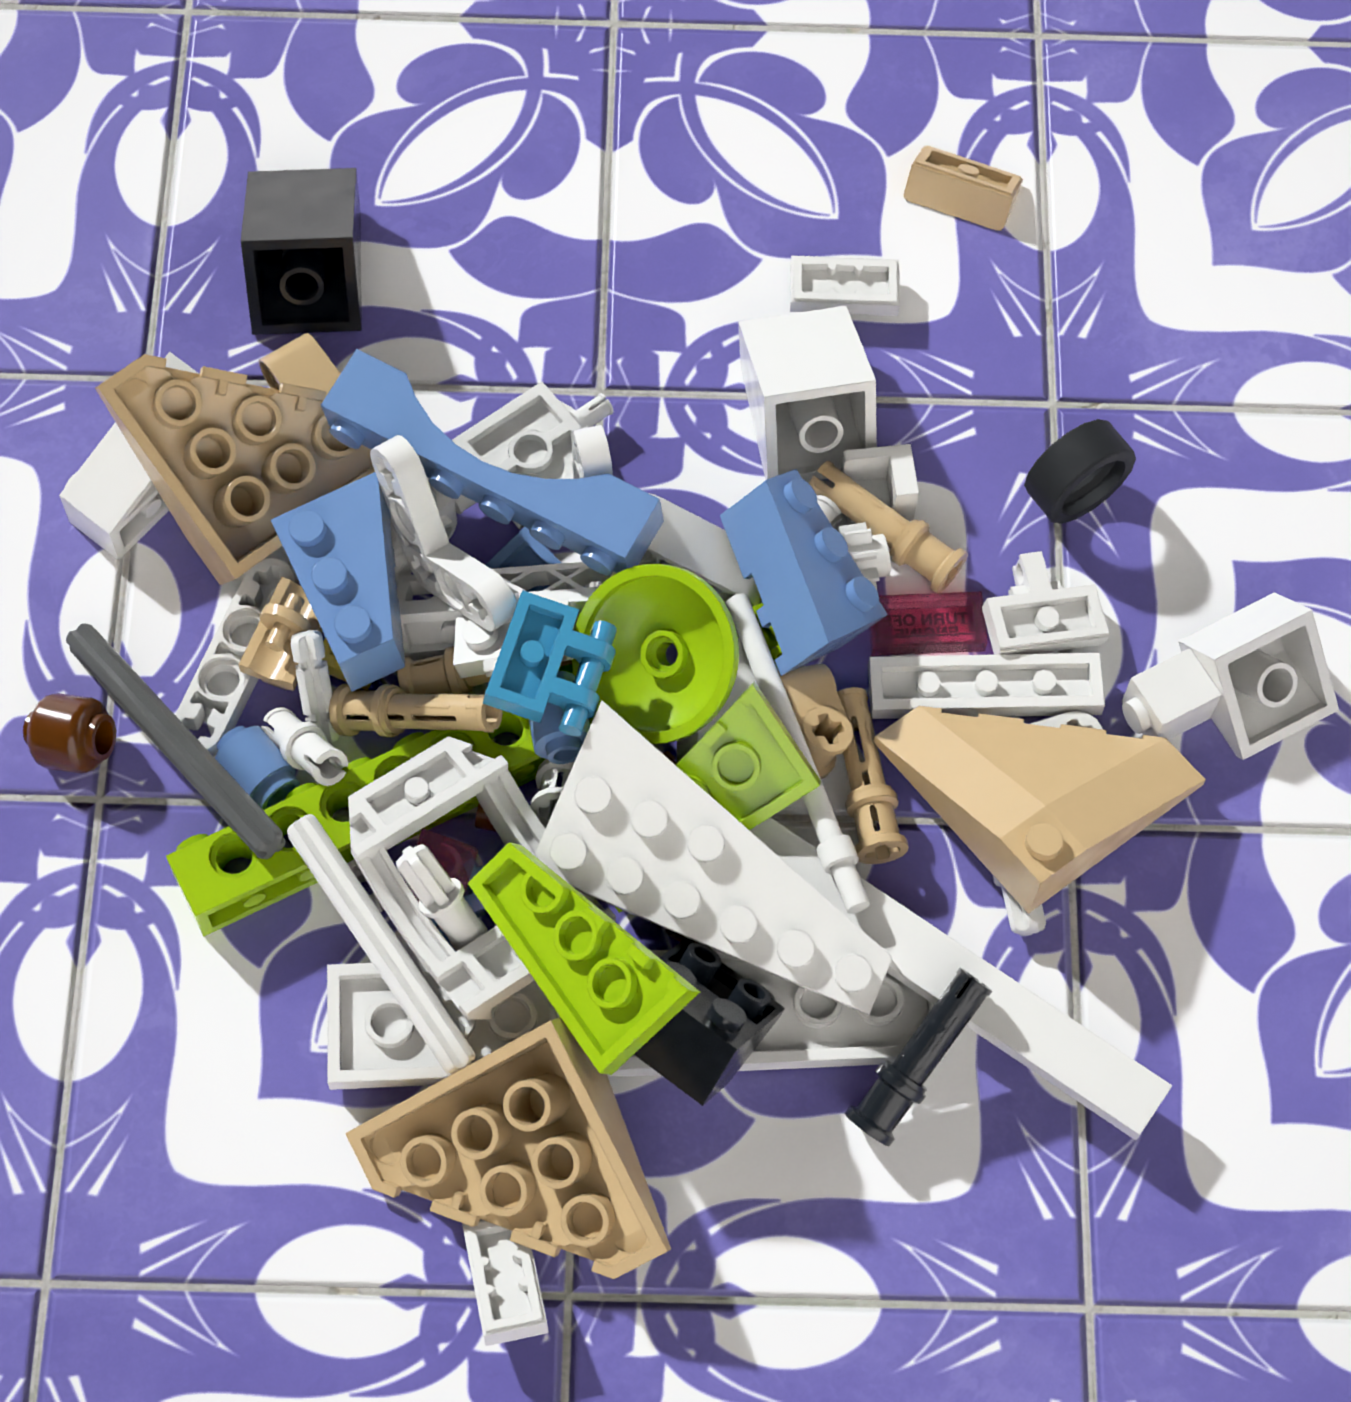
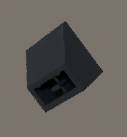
M685 938L662 955L660 959L699 990L700 993L634 1055L703 1106L730 1082L780 1018L785 1008L773 1000L768 990L760 983L743 978L721 962L720 956L712 948Z

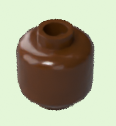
M60 693L46 695L36 704L34 710L27 715L23 725V738L29 747L31 756L38 765L51 770L74 773L93 771L111 755L116 742L117 730L115 721L109 715L103 703L92 697Z

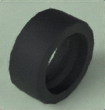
M1096 419L1081 424L1054 442L1029 470L1024 486L1031 498L1052 523L1064 524L1082 517L1108 499L1131 473L1136 456L1133 449L1109 421Z

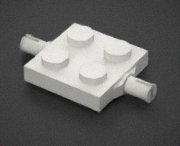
M540 382L452 439V441L481 461L512 473L544 479H573L572 431L592 427L607 416L612 415L614 410L608 399L605 400V395L602 393L579 409L574 410L572 407L559 401L543 382ZM460 495L458 499H455L456 512L462 514L463 511L477 502ZM514 522V524H515L519 529H521L522 527H524V526H522V525H520V524Z

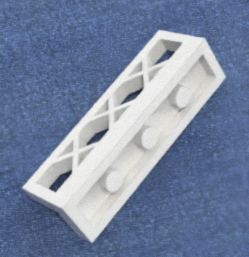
M583 562L492 569L509 585L517 603L522 590L528 591L535 586L550 585L543 591L529 593L553 601L568 598L572 607L579 609L576 622L585 603L598 588H585L584 586L591 582L606 581L616 574L614 571L610 576L600 574ZM401 575L397 586V597L400 606L404 658L410 657L413 661L443 655L445 648L454 646L456 618L465 615L436 596L426 600L412 601L413 595L431 593L419 583L415 575Z

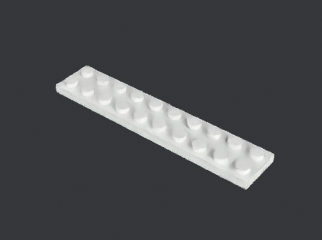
M713 949L720 956L721 962L743 978L760 983L768 990L771 998L785 1008L780 1018L738 1071L880 1065L881 1063L884 1064L887 1060L894 1062L934 1006L933 1003L886 973L870 1014L866 1015ZM669 950L650 951L660 958ZM413 961L475 1052V1061L544 1023L560 1018L534 980L493 1007L491 1019H466L420 961ZM373 963L327 965L328 1086L330 1090L434 1085L449 1076ZM635 1055L630 1057L612 1075L607 1074L608 1077L660 1075Z

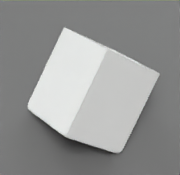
M911 444L851 449L843 452L841 471L883 503L893 508L908 521L914 520L919 489ZM846 516V521L848 525L856 524L854 521H852L850 518Z

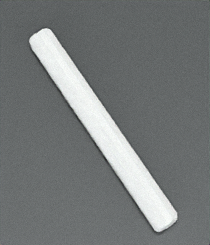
M312 814L295 821L287 829L289 840L446 1074L450 1076L474 1063L475 1052L320 822Z

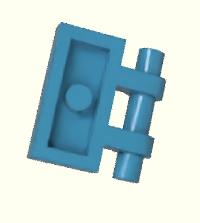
M522 590L482 704L541 723L547 702L560 706L564 711L558 726L559 730L569 736H581L586 720L592 718L597 710L600 697L596 691L602 673L610 670L616 652L612 644L617 628L606 621H595L590 636L574 631L573 628L579 609ZM564 656L576 659L580 664L574 683L557 677Z

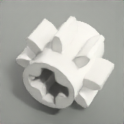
M866 522L839 526V532L847 543L848 552L863 576L877 590L876 581H879L880 577L890 576L891 572L890 554L884 534L872 535L871 528L867 529Z

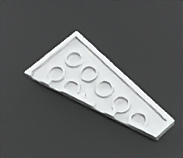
M601 701L534 856L577 891L869 1015L893 957L614 710Z

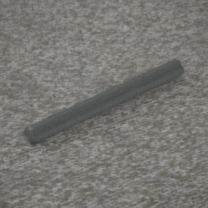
M82 623L76 630L69 631L66 636V643L69 645L70 652L255 855L261 859H270L275 852L281 851L286 843L282 830L92 625Z

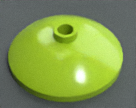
M637 565L622 570L603 582L585 603L574 631L590 636L595 621H606L617 628L612 644L616 654L610 670L602 673L596 691L600 697L598 707L601 701L606 703L651 744L682 740L700 731L718 715L725 705L737 675L739 663L738 636L726 604L705 580L688 570L671 565ZM671 644L676 647L678 653L677 659L672 665L666 658L667 648ZM576 659L571 660L573 675L576 677L580 664Z

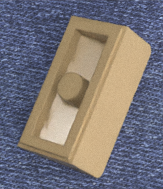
M926 145L923 146L911 165L903 196L907 201L996 231H1001L1009 218L1022 186L1023 178L1019 175Z

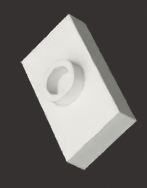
M791 256L790 312H805L847 306L850 314L898 316L900 308V259Z
M480 1220L475 1227L462 1224L485 1347L549 1333L532 1249L510 1241L511 1230L485 1220Z

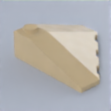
M147 354L142 355L95 387L186 539L220 585L236 580L282 546L271 519L375 472L370 457L371 449L363 445L359 449L350 448L334 438L329 432L330 426L321 408V404L326 397V391L288 383L280 384L279 390L247 384V375L205 366L201 367L199 374L166 367V358Z
M926 706L916 707L874 736L873 740L874 744L1028 914L1203 786L1206 780L1164 737L1143 735L1142 739L1106 734V730L1064 724H1061L1060 728L1026 724L1024 719L979 713L978 717L942 713L941 708Z
M561 1017L544 1023L345 1133L372 1190L393 1198L399 1196L401 1190L431 1200V1212L471 1227L477 1226L480 1219L511 1230L510 1241L552 1257L558 1256L561 1249L594 1261L591 1269L592 1272L611 1279H616L671 1250L607 1074H599Z

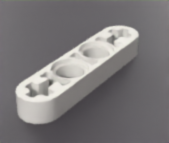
M265 558L245 573L175 714L188 729L198 730L206 717L203 705L212 710L207 719L211 737L200 736L198 740L214 758L218 752L217 744L228 731L235 728L259 679L240 672L238 664L247 647L235 644L231 639L232 634L242 624L251 623L258 625L262 612L259 607L263 601L260 583L269 585L274 578L281 579V577L296 583L294 571L289 564L281 559ZM272 589L270 591L265 601V605L269 603L275 589ZM231 672L238 676L240 681L236 690L224 696L214 695L207 689L208 682L217 673Z

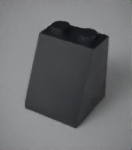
M357 169L248 171L241 232V249L252 335L362 331L361 213Z

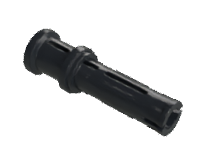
M962 968L958 969L957 975L894 1062L887 1060L884 1064L881 1063L875 1070L878 1078L857 1107L849 1106L844 1113L857 1127L887 1147H890L895 1140L892 1132L913 1103L921 1104L925 1099L926 1095L924 1093L927 1091V1088L923 1085L986 997L990 996L993 992L989 987L978 982L977 978Z

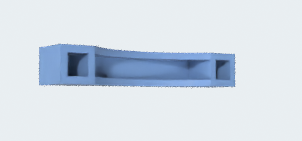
M358 349L355 350L321 404V408L330 426L329 432L344 445L353 449H359L363 445L372 450L396 435L404 437L417 453L426 477L429 478L430 485L437 491L452 499H458L460 495H463L479 503L480 510L499 523L509 524L512 520L530 529V535L546 547L559 550L561 546H564L580 554L582 562L600 574L610 576L613 571L618 573L627 568L637 566L664 522L659 498L609 473L580 479H544L512 473L481 461L456 445L432 422L416 398L405 372Z

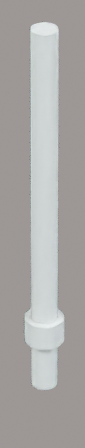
M747 594L734 595L727 600L726 605L732 616L758 687L821 780ZM821 781L819 787L802 797L820 842L816 851L825 873L833 875L847 913H858L870 906L869 899L855 866L859 858L851 837L842 834Z

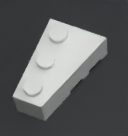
M171 352L165 357L167 359L166 367L198 373ZM116 422L81 468L68 480L64 490L59 495L69 522L118 561L169 511Z

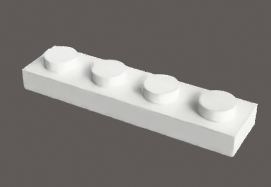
M1100 653L869 657L867 666L871 719H900L918 706L941 708L942 713L978 717L979 713L1003 717L1057 716L1072 711H1081L1090 715H1102L1105 707Z

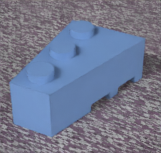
M797 469L765 480L720 515L744 579L754 578L764 606L756 611L761 626L765 628L772 626L782 655L775 659L780 676L841 648L888 615L879 601L876 588L861 573L848 552V546L844 537L833 528L817 503L814 489L808 482L802 479Z
M375 472L271 519L272 525L351 692L405 667L400 606L397 597L394 569L396 567L395 553L391 538V514Z

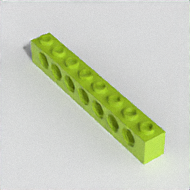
M572 665L560 666L559 671L573 674ZM502 710L500 726L498 729H494L492 733L470 730H433L427 734L422 732L412 733L399 740L392 750L373 759L363 757L348 763V767L344 766L341 769L346 774L338 783L329 786L314 782L300 785L288 793L285 800L263 811L282 830L283 836L287 834V829L295 821L309 814L314 815L344 860L348 863L354 860L351 854L350 822L336 821L332 818L333 814L343 807H349L348 796L449 736L472 744V751L494 759L502 755L508 762V770L518 787L536 779L538 766L545 758L538 756L534 752L529 719ZM593 716L592 718H589V719H590V725H591V723H592V721H593V719H594V716ZM503 732L515 733L520 737L516 743L507 746L499 745L492 741L496 735ZM472 797L400 843L478 807L479 801L477 797ZM230 826L211 835L197 834L181 842L177 846L176 851L166 855L173 876L203 937L318 883L295 847H283L281 851L275 852L270 859H261L255 855ZM243 857L251 860V864L243 872L229 874L223 871L225 865L232 859Z

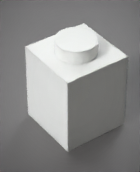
M1189 648L1131 677L1122 699V710L1127 723L1135 733L1164 737L1170 740L1211 719L1222 694Z

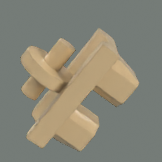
M281 577L269 603L264 606L260 614V621L238 665L240 672L259 678L262 682L281 689L294 691L298 684L295 666L299 663L293 660L291 637L295 633L308 630H317L322 634L323 630L302 586L290 579Z

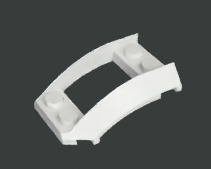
M448 736L348 796L351 854L404 940L466 1019H491L492 1008L533 982V977L497 926L455 952L431 919L425 917L420 912L419 902L403 880L387 850L474 796L477 797L505 846L509 842L519 844L534 855L545 828L518 788L508 770V762L502 755L494 759L472 751V744ZM578 891L616 922V916L610 908L605 910L594 897Z

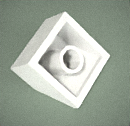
M1272 593L1178 641L1181 652L1189 648L1192 650L1222 694L1211 719L1235 755L1242 760L1339 711L1313 610L1277 593Z

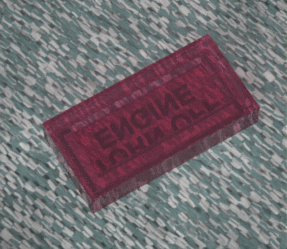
M982 591L878 595L879 601L888 615L869 628L871 656L981 652L986 650L987 634L982 611Z

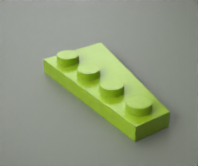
M755 681L676 764L680 770L748 830L753 829L821 784V780ZM615 907L619 913L623 911L622 909Z
M509 842L467 883L599 1074L612 1075L700 993L693 985L522 845Z

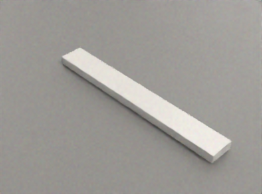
M768 818L750 830L893 957L887 971L888 974L935 1005L957 975L958 969H964L977 978L978 982L985 984L993 991L990 996L986 997L966 1026L1134 1140L1138 1139L1171 1089V1084L861 877L860 879L870 906L858 913H847L832 874L825 873L816 847L773 818Z

